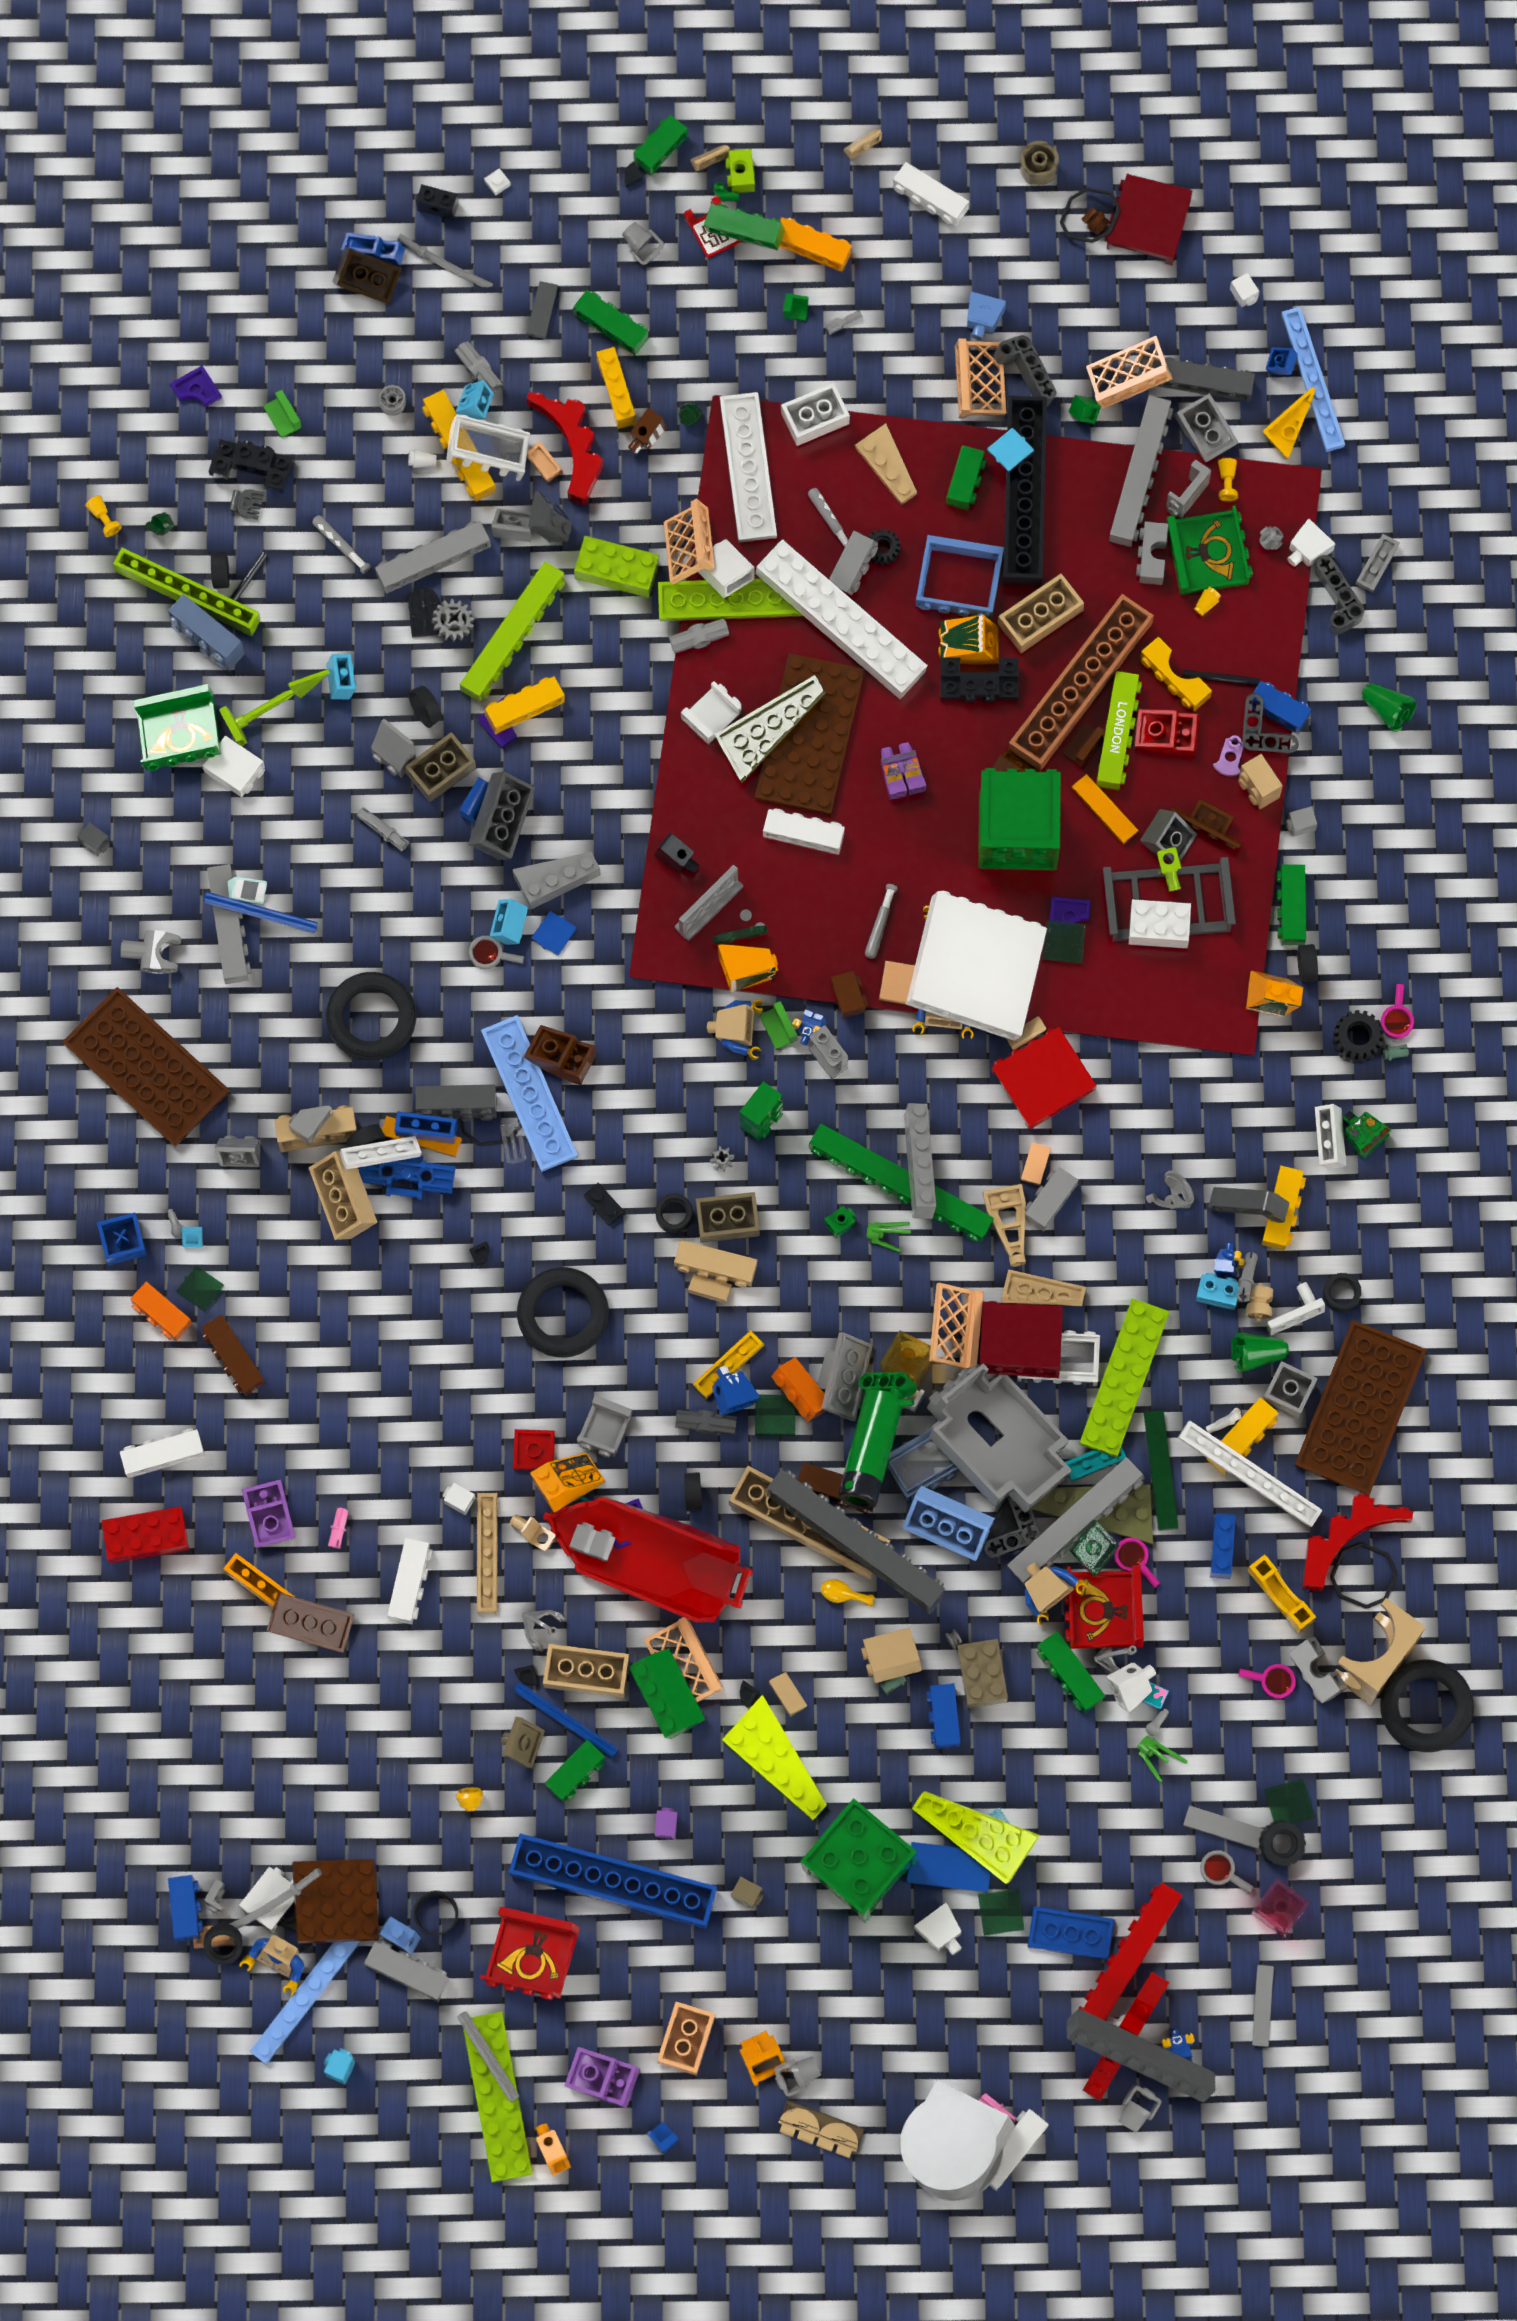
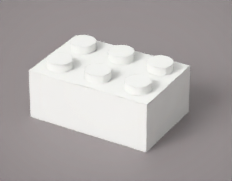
M834 383L781 405V414L796 446L849 424L850 415Z
M1132 899L1129 944L1188 948L1191 904Z

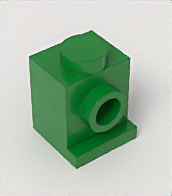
M842 1206L830 1216L824 1218V1224L837 1239L855 1225L854 1218H856V1215L850 1208L846 1209ZM840 1216H843L845 1218V1221L840 1222L838 1221V1218Z

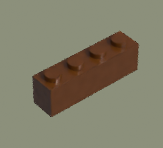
M222 1314L201 1327L204 1332L201 1336L206 1344H212L214 1348L212 1350L213 1355L217 1361L220 1359L223 1361L224 1366L222 1368L228 1377L232 1375L235 1382L233 1385L238 1393L243 1392L247 1396L266 1384Z
M803 1462L798 1477L800 1483L806 1482L813 1488L812 1491L815 1494H822L829 1500L837 1501V1504L842 1507H849V1505L838 1498L843 1474ZM856 1508V1510L859 1511V1512H861V1513H866V1514H867L868 1511L873 1513L874 1508H872V1509H860V1508Z

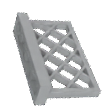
M733 865L679 918L675 929L686 940L690 941L743 888V885L738 881V868Z

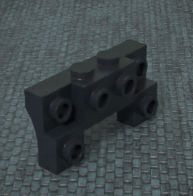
M220 439L208 472L210 476L218 474L228 480L231 468L233 467L236 470L266 477L264 483L266 490H269L270 487L278 489L279 493L283 494L294 465V457L275 453V450L269 446H256L250 441H237V443Z
M941 657L940 701H964L965 703H974L976 701H983L984 703L1018 701L1019 658H999V672H960V658Z

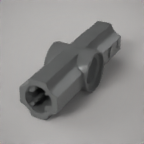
M677 1410L675 1428L696 1430V1432L702 1434L717 1432L735 1435L737 1416H721L707 1410H700L698 1412Z

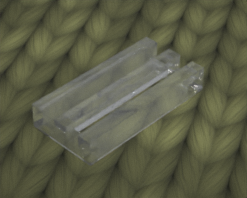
M520 1122L500 1125L507 1165L526 1162ZM513 1128L517 1130L522 1158H518ZM507 1129H509L514 1159H510L505 1133Z

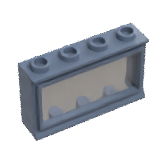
M932 1429L890 1453L886 1469L906 1502L909 1500L913 1502L921 1486L933 1491L940 1486V1482L945 1479L946 1481L952 1480L957 1476L956 1473L960 1471L930 1439L929 1436Z

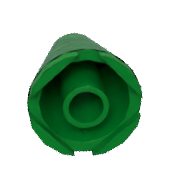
M1374 683L1367 684L1362 690V699L1393 732L1400 731L1403 728L1401 724L1404 721L1408 723L1415 712L1417 704L1414 701L1416 699Z
M1239 1332L1234 1334L1236 1338H1232L1231 1355L1232 1360L1237 1362L1238 1366H1234L1237 1372H1246L1283 1360L1289 1353L1288 1344L1279 1338Z

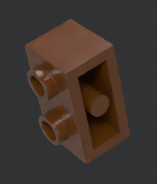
M854 971L831 977V985L842 1019L864 1013L865 1006L868 1004L865 994H861L859 989L862 987L859 976H855Z

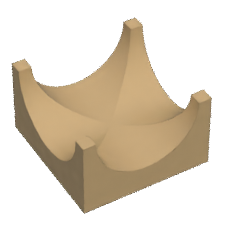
M1385 1598L1381 1606L1386 1610L1390 1618L1381 1612L1374 1618L1386 1635L1387 1652L1380 1658L1369 1662H1357L1342 1656L1338 1664L1350 1674L1341 1672L1338 1669L1335 1670L1348 1687L1347 1689L1369 1705H1372L1383 1690L1389 1677L1401 1666L1418 1643L1426 1626L1387 1598Z

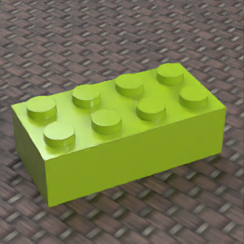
M584 536L574 569L575 579L649 598L660 563L659 555Z

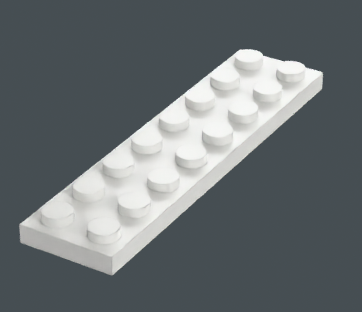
M758 392L721 396L720 404L738 541L747 542L777 538Z

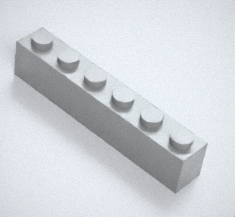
M473 521L460 530L450 531L447 536L434 538L427 545H419L409 553H401L389 562L383 561L375 567L376 575L387 594L490 548V539L481 521Z
M230 864L207 868L211 893L229 898L227 881L237 877L236 870H232ZM213 905L225 985L249 981L248 974H251L250 962L246 963L245 956L249 955L247 944H243L242 937H246L244 925L240 926L239 920L243 918V914Z
M908 1103L904 1113L912 1217L932 1219L936 1209L928 1107L927 1104Z

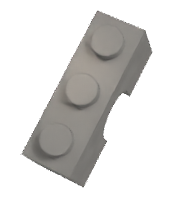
M1145 522L1144 528H1140L1139 540H1143V545L1138 548V558H1141V565L1137 564L1136 576H1140L1139 583L1163 584L1165 560L1154 558L1151 555V551L1156 548H1166L1168 524Z
M1315 1637L1305 1640L1289 1652L1292 1656V1662L1295 1666L1299 1667L1303 1673V1679L1306 1683L1310 1684L1315 1698L1321 1701V1703L1330 1701L1348 1688L1337 1671L1323 1675L1318 1670V1660L1326 1653Z

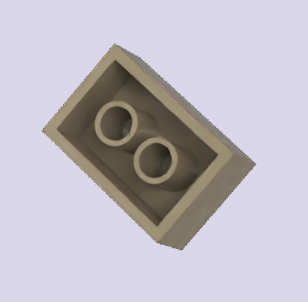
M452 732L405 766L406 774L429 802H432L476 769L475 760Z
M755 1192L696 1199L700 1243L760 1236Z
M998 1639L958 1645L957 1652L967 1709L1007 1703L1008 1696Z

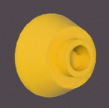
M469 1787L460 1789L456 1794V1798L460 1807L465 1808V1811H475L481 1805L484 1794L480 1788Z

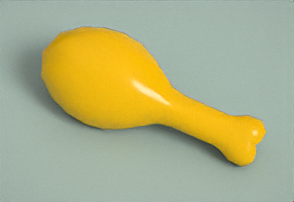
M830 1579L824 1581L821 1585L822 1595L831 1602L841 1603L847 1600H857L866 1603L868 1606H873L874 1595L855 1592L841 1580Z

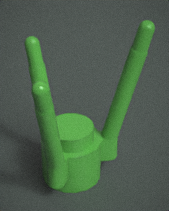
M910 1222L869 1223L867 1238L872 1239L871 1243L901 1252L900 1248L883 1242L879 1238L883 1239L884 1232L911 1234V1230L885 1228L909 1226Z
M1148 1735L1137 1745V1748L1140 1750L1138 1754L1144 1759L1160 1783L1162 1779L1147 1755L1151 1757L1153 1754H1156L1165 1763H1169V1760L1158 1751V1748L1174 1758L1187 1763L1186 1759L1163 1746L1154 1738L1151 1739Z

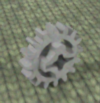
M451 599L450 604L443 601L442 606L438 605L437 611L433 612L432 616L435 618L431 622L436 624L433 630L440 631L439 637L445 635L446 641L449 637H451L452 642H455L456 637L461 641L464 637L463 635L468 636L469 630H472L474 626L471 624L474 622V618L470 617L472 610L467 611L468 605L461 606L460 600L457 604H454L453 599Z

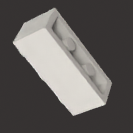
M1334 1104L1315 1107L1319 1165L1327 1169L1346 1166L1342 1108Z

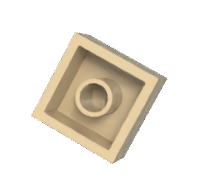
M1262 754L1241 766L1238 782L1243 790L1246 789L1250 794L1249 799L1254 806L1257 805L1259 809H1262L1280 798L1283 785Z

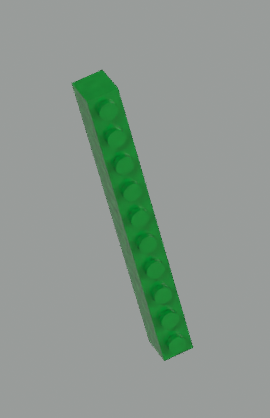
M819 1125L809 1142L811 1153L818 1157L824 1156L832 1165L837 1167L840 1165L846 1168L845 1171L850 1175L855 1176L857 1174L863 1178L862 1180L869 1185L875 1184L885 1194L890 1195L892 1193L897 1196L900 1202L911 1204L909 1171L825 1125ZM934 1185L936 1209L932 1219L939 1223L945 1222L950 1225L949 1228L958 1233L961 1231L967 1234L968 1239L982 1243L992 1226L994 1217Z

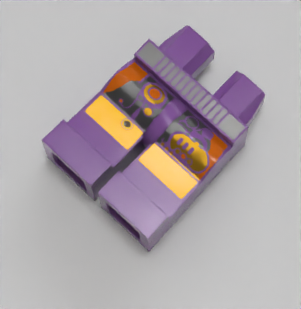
M909 742L899 745L900 754L893 755L891 747L881 749V767L889 800L907 796V791L909 795L926 791V783L916 752L912 750Z

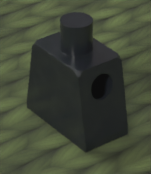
M671 832L654 854L678 872L685 868L694 874L700 866L691 858L694 851Z

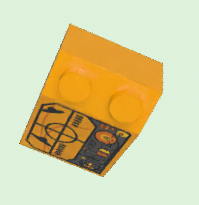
M587 1453L547 1462L530 1472L535 1485L554 1513L606 1482Z

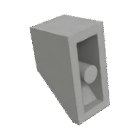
M328 1105L300 1110L298 1114L295 1113L289 1120L290 1131L310 1144L333 1114L332 1107Z

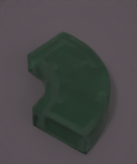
M767 925L724 932L712 937L713 943L724 944L735 942L738 939L757 937L768 932Z

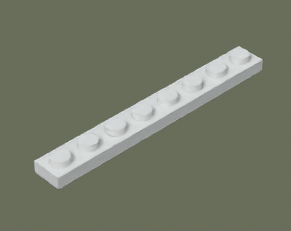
M1188 1421L1178 1436V1439L1307 1526L1312 1527L1322 1512V1509L1193 1422Z

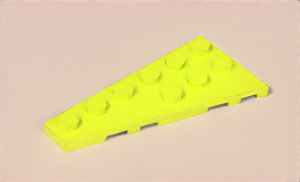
M762 1695L722 1741L814 1821L826 1808L827 1804Z
M926 1791L921 1793L912 1807L916 1813L1005 1884L1010 1882L1040 1837L1036 1833Z

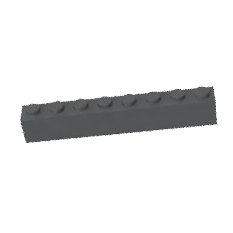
M1079 2008L1067 2019V2039L1203 2103L1216 2091L1215 2072Z

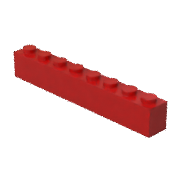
M1162 1882L1159 1887L1157 1885L1154 1886L1149 1894L1152 1899L1148 1904L1144 1902L1138 1912L1142 1915L1138 1921L1135 1919L1132 1921L1128 1928L1130 1934L1127 1938L1122 1937L1117 1946L1120 1950L1116 1956L1114 1954L1111 1955L1106 1963L1109 1966L1105 1973L1101 1971L1095 1981L1098 1983L1095 1990H1089L1085 1997L1087 2003L1084 2007L1079 2006V2009L1104 2021L1107 2019L1183 1895Z

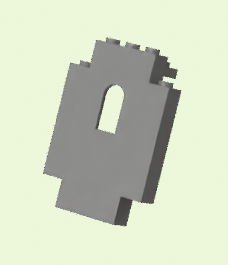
M984 1363L978 1368L976 1366H972L968 1370L964 1368L957 1375L958 1378L955 1381L951 1379L943 1386V1391L940 1393L936 1391L929 1398L930 1403L927 1409L939 1420L931 1427L932 1432L929 1437L994 1507L1009 1495L1024 1512H1027L1064 1481L1072 1471L1057 1455L1066 1447L1069 1440L1008 1375L994 1374L987 1380L984 1376L989 1369ZM971 1412H980L1003 1437L990 1447L968 1423V1415Z

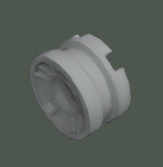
M389 385L380 391L379 403L382 411L387 415L395 416L405 410V393L400 387Z

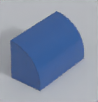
M480 777L476 780L460 808L461 817L474 824L476 823L489 784Z

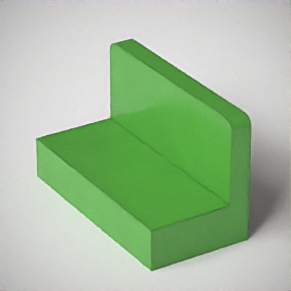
M280 390L275 393V400L264 405V410L280 437L283 438L302 427L284 392Z
M781 1001L774 1003L773 1009L760 1014V1019L776 1050L797 1041V1033Z

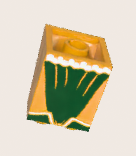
M980 615L941 621V628H939V637L941 639V646L939 647L940 657L960 658V664H999V627L986 616Z
M718 945V957L731 993L776 978L778 962L775 954L771 955L770 949Z
M1251 971L1246 1009L1283 1017L1301 1007L1303 987L1287 978Z

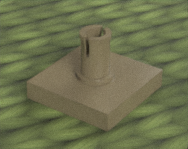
M515 1717L511 1732H505L502 1735L503 1737H508V1739L501 1738L502 1744L506 1745L503 1755L526 1768L532 1769L545 1730L521 1717Z

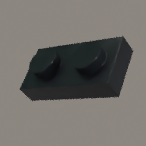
M599 1182L583 1195L609 1226L625 1213Z

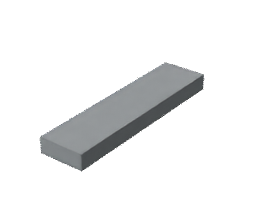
M1190 1805L1183 1824L1185 1827L1260 1850L1258 1841L1261 1831L1264 1830L1262 1828Z

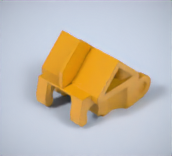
M763 2031L759 2035L740 2042L743 2049L739 2051L754 2086L759 2085L758 2082L776 2075L774 2071L776 2066L754 2074L753 2068L757 2067V2065L775 2058L779 2059L780 2064L785 2063L774 2036H769L767 2031Z

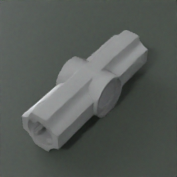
M468 341L461 343L455 350V353L465 364L470 376L478 382L484 380L494 394L498 392L502 387V383L492 372L487 360L480 356Z
M723 618L705 625L703 623L693 625L687 631L669 636V640L675 654L693 647L696 649L703 648L709 645L711 641L729 636V631Z

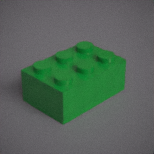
M763 1081L739 1111L740 1128L757 1141L762 1137L765 1138L770 1133V1126L773 1122L777 1123L783 1116L782 1094Z

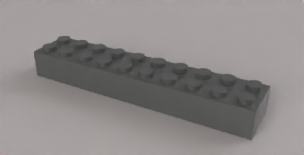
M783 1469L779 1471L767 1487V1496L929 1615L944 1597L945 1588L943 1587V1582L936 1577L930 1578L926 1575L928 1572L921 1566L915 1567L910 1563L911 1559L903 1553L900 1555L894 1551L895 1548L886 1541L883 1543L878 1540V1535L870 1529L868 1531L861 1527L862 1524L853 1517L852 1519L848 1518L842 1508L837 1505L833 1507L829 1504L827 1497L822 1494H815L809 1484L806 1482L800 1483L796 1480L797 1476L789 1470L785 1472Z

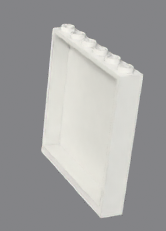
M937 891L931 898L906 1005L1016 1041L1022 1036L1047 928L1041 926L1038 922H1028L1020 916H1010L1002 910H993L987 908L984 904L969 902L967 898H957L947 891Z

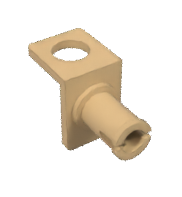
M515 1514L510 1521V1525L519 1529L520 1533L529 1543L545 1552L556 1538L554 1533L540 1526L532 1516L527 1521ZM542 1534H547L549 1537L545 1544L538 1542V1538Z

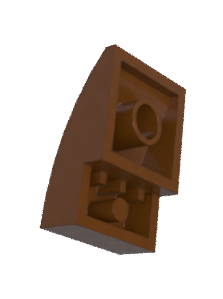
M540 1025L524 1057L531 1063L557 1077L581 1085L597 1052L594 1045L578 1041L575 1035Z

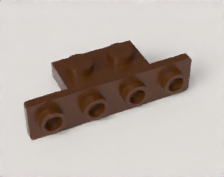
M1202 798L1198 800L1191 815L1176 806L1170 810L1176 812L1183 820L1191 822V827L1197 830L1202 828L1208 832V836L1216 840L1218 838L1224 840V844L1230 848H1239L1243 844L1241 841L1226 834L1235 816Z

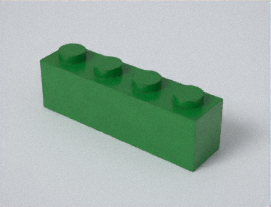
M711 204L704 222L707 232L777 251L785 232L783 224L778 219H765L762 215L756 213L750 215L741 209H728L723 204Z
M586 290L573 306L574 315L635 356L649 339L648 329L643 324H637L632 321L628 314L619 312L612 303H606L601 300L602 298L597 293H591Z
M1282 864L1280 871H1277V883H1280V890H1277V901H1281V908H1277V920H1281V927L1277 929V938L1281 939V945H1305V865Z
M1058 1631L1037 1645V1655L1043 1662L1046 1661L1049 1664L1050 1668L1048 1669L1054 1678L1058 1677L1061 1680L1062 1689L1067 1695L1069 1693L1074 1698L1073 1703L1079 1711L1083 1710L1086 1713L1105 1699V1694Z

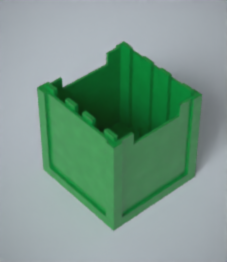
M985 768V771L981 772L978 869L1057 870L1060 850L1061 772H1057V769H1047V772H1035V769H1025V772H1017V769L1008 768L1007 772H997L995 768Z
M853 1798L800 1862L806 1874H811L854 1910L859 1915V1918L866 1923L876 1905L910 1866L913 1867L918 1857L917 1851Z

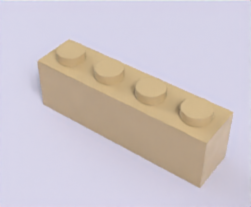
M680 1240L674 1267H677V1270L684 1273L692 1271L696 1272V1275L708 1278V1276H712L719 1282L727 1283V1281L735 1282L736 1286L746 1288L747 1286H752L757 1268V1259Z

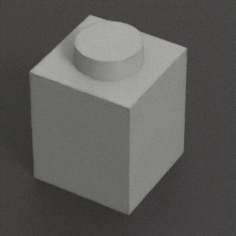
M1312 806L1289 813L1286 825L1288 831H1292L1293 836L1316 830L1317 821Z

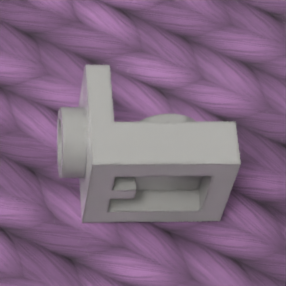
M217 1879L204 1899V1902L208 1904L206 1908L216 1914L218 1911L223 1913L225 1910L224 1907L216 1903V1900L220 1901L226 1891L223 1889L225 1887L224 1883Z

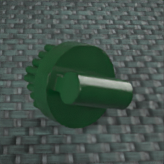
M695 403L684 404L678 414L681 423L687 426L696 424L701 418L702 410Z
M163 512L154 515L151 518V522L148 521L145 527L154 534L163 536L172 530L174 523L171 520V516Z

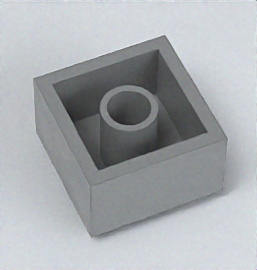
M1281 1361L1263 1400L1269 1405L1299 1419L1318 1378Z

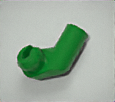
M717 182L714 185V194L721 201H739V192H728L722 182Z

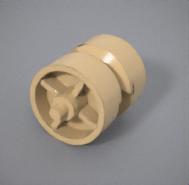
M1259 1283V1286H1253L1251 1289L1250 1303L1246 1306V1317L1256 1319V1322H1260V1319H1270L1272 1317V1307L1268 1303L1272 1302L1273 1289L1263 1286V1283Z

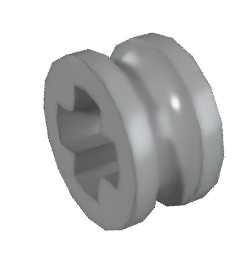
M955 1629L952 1630V1633L945 1634L954 1650L957 1645L963 1644Z

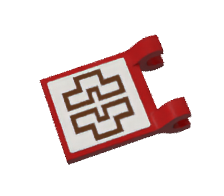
M718 196L712 198L710 202L713 205L722 204ZM691 209L684 212L683 216L707 259L741 243L740 240L707 232L704 226L707 214L695 219Z

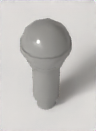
M169 1209L167 1212L172 1225L171 1233L174 1237H182L183 1226L179 1223L173 1209Z
M1164 1709L1154 1721L1146 1725L1145 1729L1148 1735L1156 1736L1159 1733L1160 1725L1169 1713L1168 1710Z

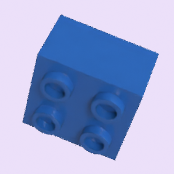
M135 1212L97 1222L108 1265L147 1256Z

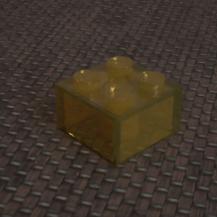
M900 1330L880 1362L881 1372H903L918 1387L932 1363L929 1361L931 1346Z

